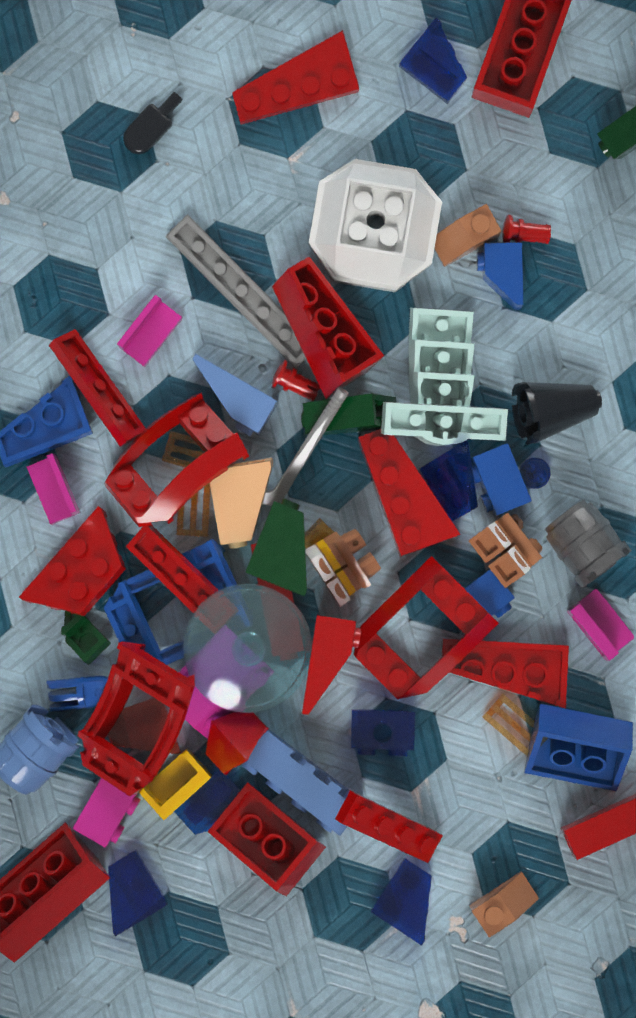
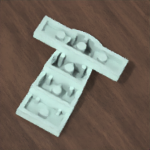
M410 308L409 387L411 403L383 402L381 434L415 436V438L423 443L434 446L458 444L467 441V439L506 441L508 409L470 407L475 376L471 375L475 343H471L474 312Z

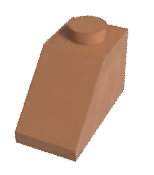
M485 204L464 215L437 233L434 250L444 267L483 247L484 243H490L499 238L501 229L488 205Z
M521 871L469 905V907L490 938L516 921L539 897Z

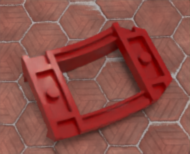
M198 393L163 414L143 430L117 459L104 484L138 527L152 526L151 522L166 521L170 524L174 521V515L191 497L212 480L228 470L227 466L241 457L245 460L249 457V454L238 433L233 434L206 404L202 393ZM180 424L205 453L185 467L157 496L131 465L152 443Z
M430 556L360 626L359 648H355L354 656L397 699L424 694L431 690L499 623ZM420 590L465 634L421 677L377 634Z
M122 641L118 643L117 649L120 650L116 664H113L100 700L85 727L78 731L77 736L83 741L84 751L80 752L82 765L130 797L153 781L173 748L188 711L195 687L194 675L186 677L145 652V644ZM134 685L170 707L162 732L144 765L105 740L120 716Z

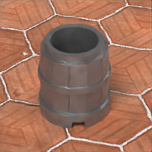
M585 500L571 507L545 528L548 542L557 553L560 561H563L576 576L574 579L581 588L593 582L613 567L619 559L624 558L632 551L625 541L621 542L617 533L611 527L609 520L591 502L587 504Z

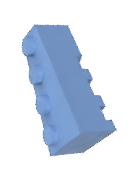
M268 729L258 740L248 761L242 763L241 766L253 775H256L257 772L268 779L265 784L278 794L286 793L292 798L291 803L305 814L309 811L318 818L316 822L330 833L333 830L341 836L347 826L335 818L350 790Z

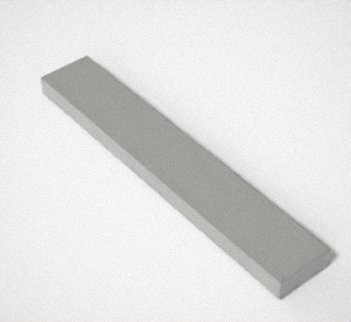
M187 214L166 235V238L297 369L306 360V357L284 311Z

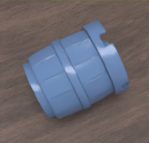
M31 705L24 713L23 720L13 730H9L0 744V778L10 787L25 795L36 792L49 778H52L65 759L71 757L80 746L76 744L79 740L73 731L58 717L53 720L45 716L49 710L39 705Z

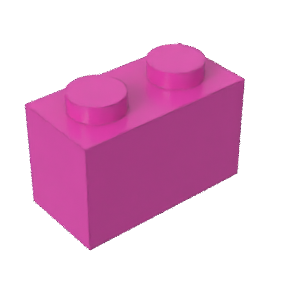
M101 778L72 829L105 848L110 841L116 844L125 828L120 823L126 813L132 816L141 800L136 797L138 792L129 797Z

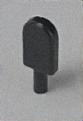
M173 92L159 108L154 104H149L129 125L123 136L124 145L128 151L138 155L147 153L172 127L173 123L168 116L183 100L176 92Z

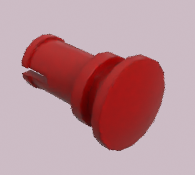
M508 214L506 216L502 229L503 243H510V240H514L515 243L526 241L549 244L551 225L525 223L523 219L513 221L512 215Z
M283 361L273 376L271 388L275 389L277 384L283 386L282 390L287 392L289 389L313 402L320 390L319 384L298 374V370L295 368L292 370L286 367L288 361Z

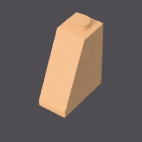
M273 458L230 464L227 466L228 470L210 482L220 545L228 544L230 549L247 546V541H251L254 537L273 467Z

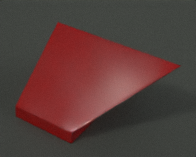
M248 707L212 720L206 755L223 774L227 775L233 768L248 761L258 740L269 728Z

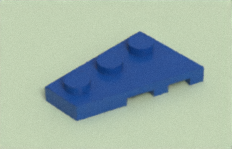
M70 375L50 394L47 393L39 399L40 402L28 412L19 415L0 431V457L5 467L12 466L93 434L75 383Z

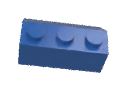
M540 704L532 727L524 773L617 791L633 750V722Z

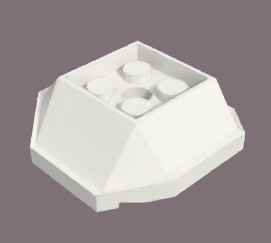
M354 159L319 181L309 246L334 282L396 292L432 265L442 201L416 169ZM373 215L380 216L384 221V225L379 229H373L368 226L367 219Z

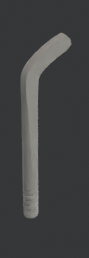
M341 387L336 389L273 490H266L262 505L271 506L274 501L280 503L286 496L299 472L349 393Z

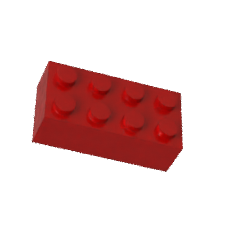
M505 0L471 98L530 118L572 0Z

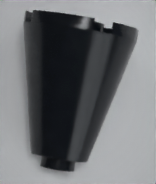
M521 382L515 384L512 389V396H517V405H512L514 423L520 438L527 437L528 440L525 442L527 445L538 443L596 416L599 408L602 407L601 394L592 385Z

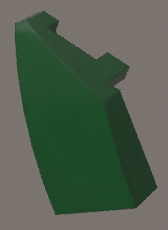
M65 611L61 635L65 637V642L86 664L90 665L111 642L86 616Z

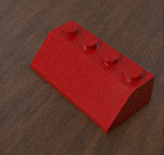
M66 822L0 879V952L14 963L110 879L99 859Z

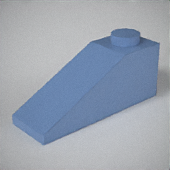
M195 354L193 357L195 365L232 421L236 422L234 428L251 437L252 433L260 436L278 405L277 400Z

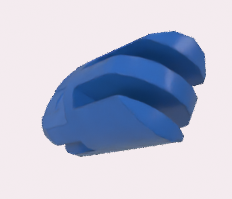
M99 675L46 681L48 689H57L48 693L49 701L55 702L50 705V712L96 707L108 677Z

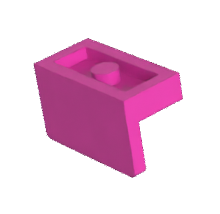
M154 295L118 341L117 345L139 364L146 367L183 318L164 304L161 298Z
M51 453L47 455L46 459L27 466L50 525L80 513L58 457L55 454Z
M597 589L591 591L567 610V613L606 661L613 659L619 654L618 651L634 639L632 632Z

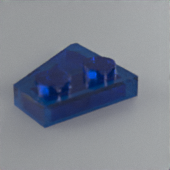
M438 18L433 20L399 63V67L446 104L450 102L467 80L463 67L458 62L455 56L456 53L451 43L448 42Z
M467 441L458 444L420 468L432 492L452 522L478 507Z

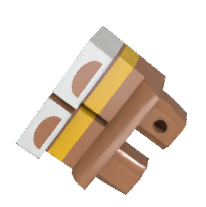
M509 513L503 515L469 540L485 563L501 553L488 567L504 588H507L525 575L535 563L543 558L540 555L543 548L536 539H528L521 530L523 528V521L517 514L510 516Z
M356 529L342 536L334 532L305 550L309 560L340 607L350 601L349 596L360 588L371 586L368 579L381 569L371 552L356 561L353 554L366 546L365 541Z

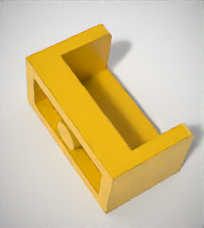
M187 748L164 768L152 782L142 788L139 793L157 814L165 820L213 775Z

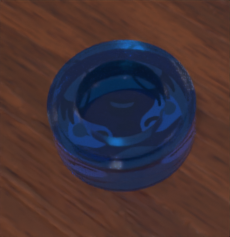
M529 458L519 468L523 481L529 489H539L545 486L551 476L549 465L540 458Z

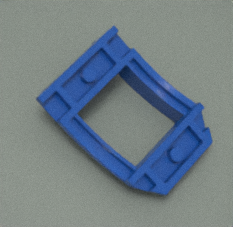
M211 539L200 546L182 553V555L239 610L226 624L234 633H237L253 625V608L248 609L223 555L226 550L214 539ZM146 570L118 583L113 596L109 597L104 610L119 642L145 644V652L168 665L201 650L215 634L208 628L168 648L160 650L135 596L136 593L161 583L150 570Z

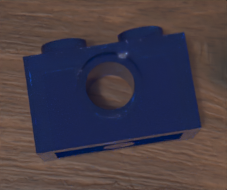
M351 709L350 748L357 749V754L375 755L376 749L388 750V755L407 756V750L414 751L415 711ZM379 724H386L391 728V736L386 741H378L374 738V729Z

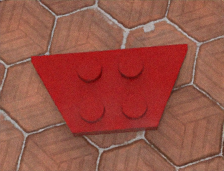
M98 506L23 591L19 596L20 599L27 603H35L55 610H64L80 616H85L126 570L122 556L117 550L115 536L110 531L106 519L107 514L101 507Z

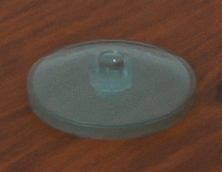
M258 584L229 586L205 599L190 618L183 642L185 665L189 676L194 675L197 689L212 703L224 709L242 713L264 711L288 699L301 685L308 672L312 650L310 630L298 607L277 590Z

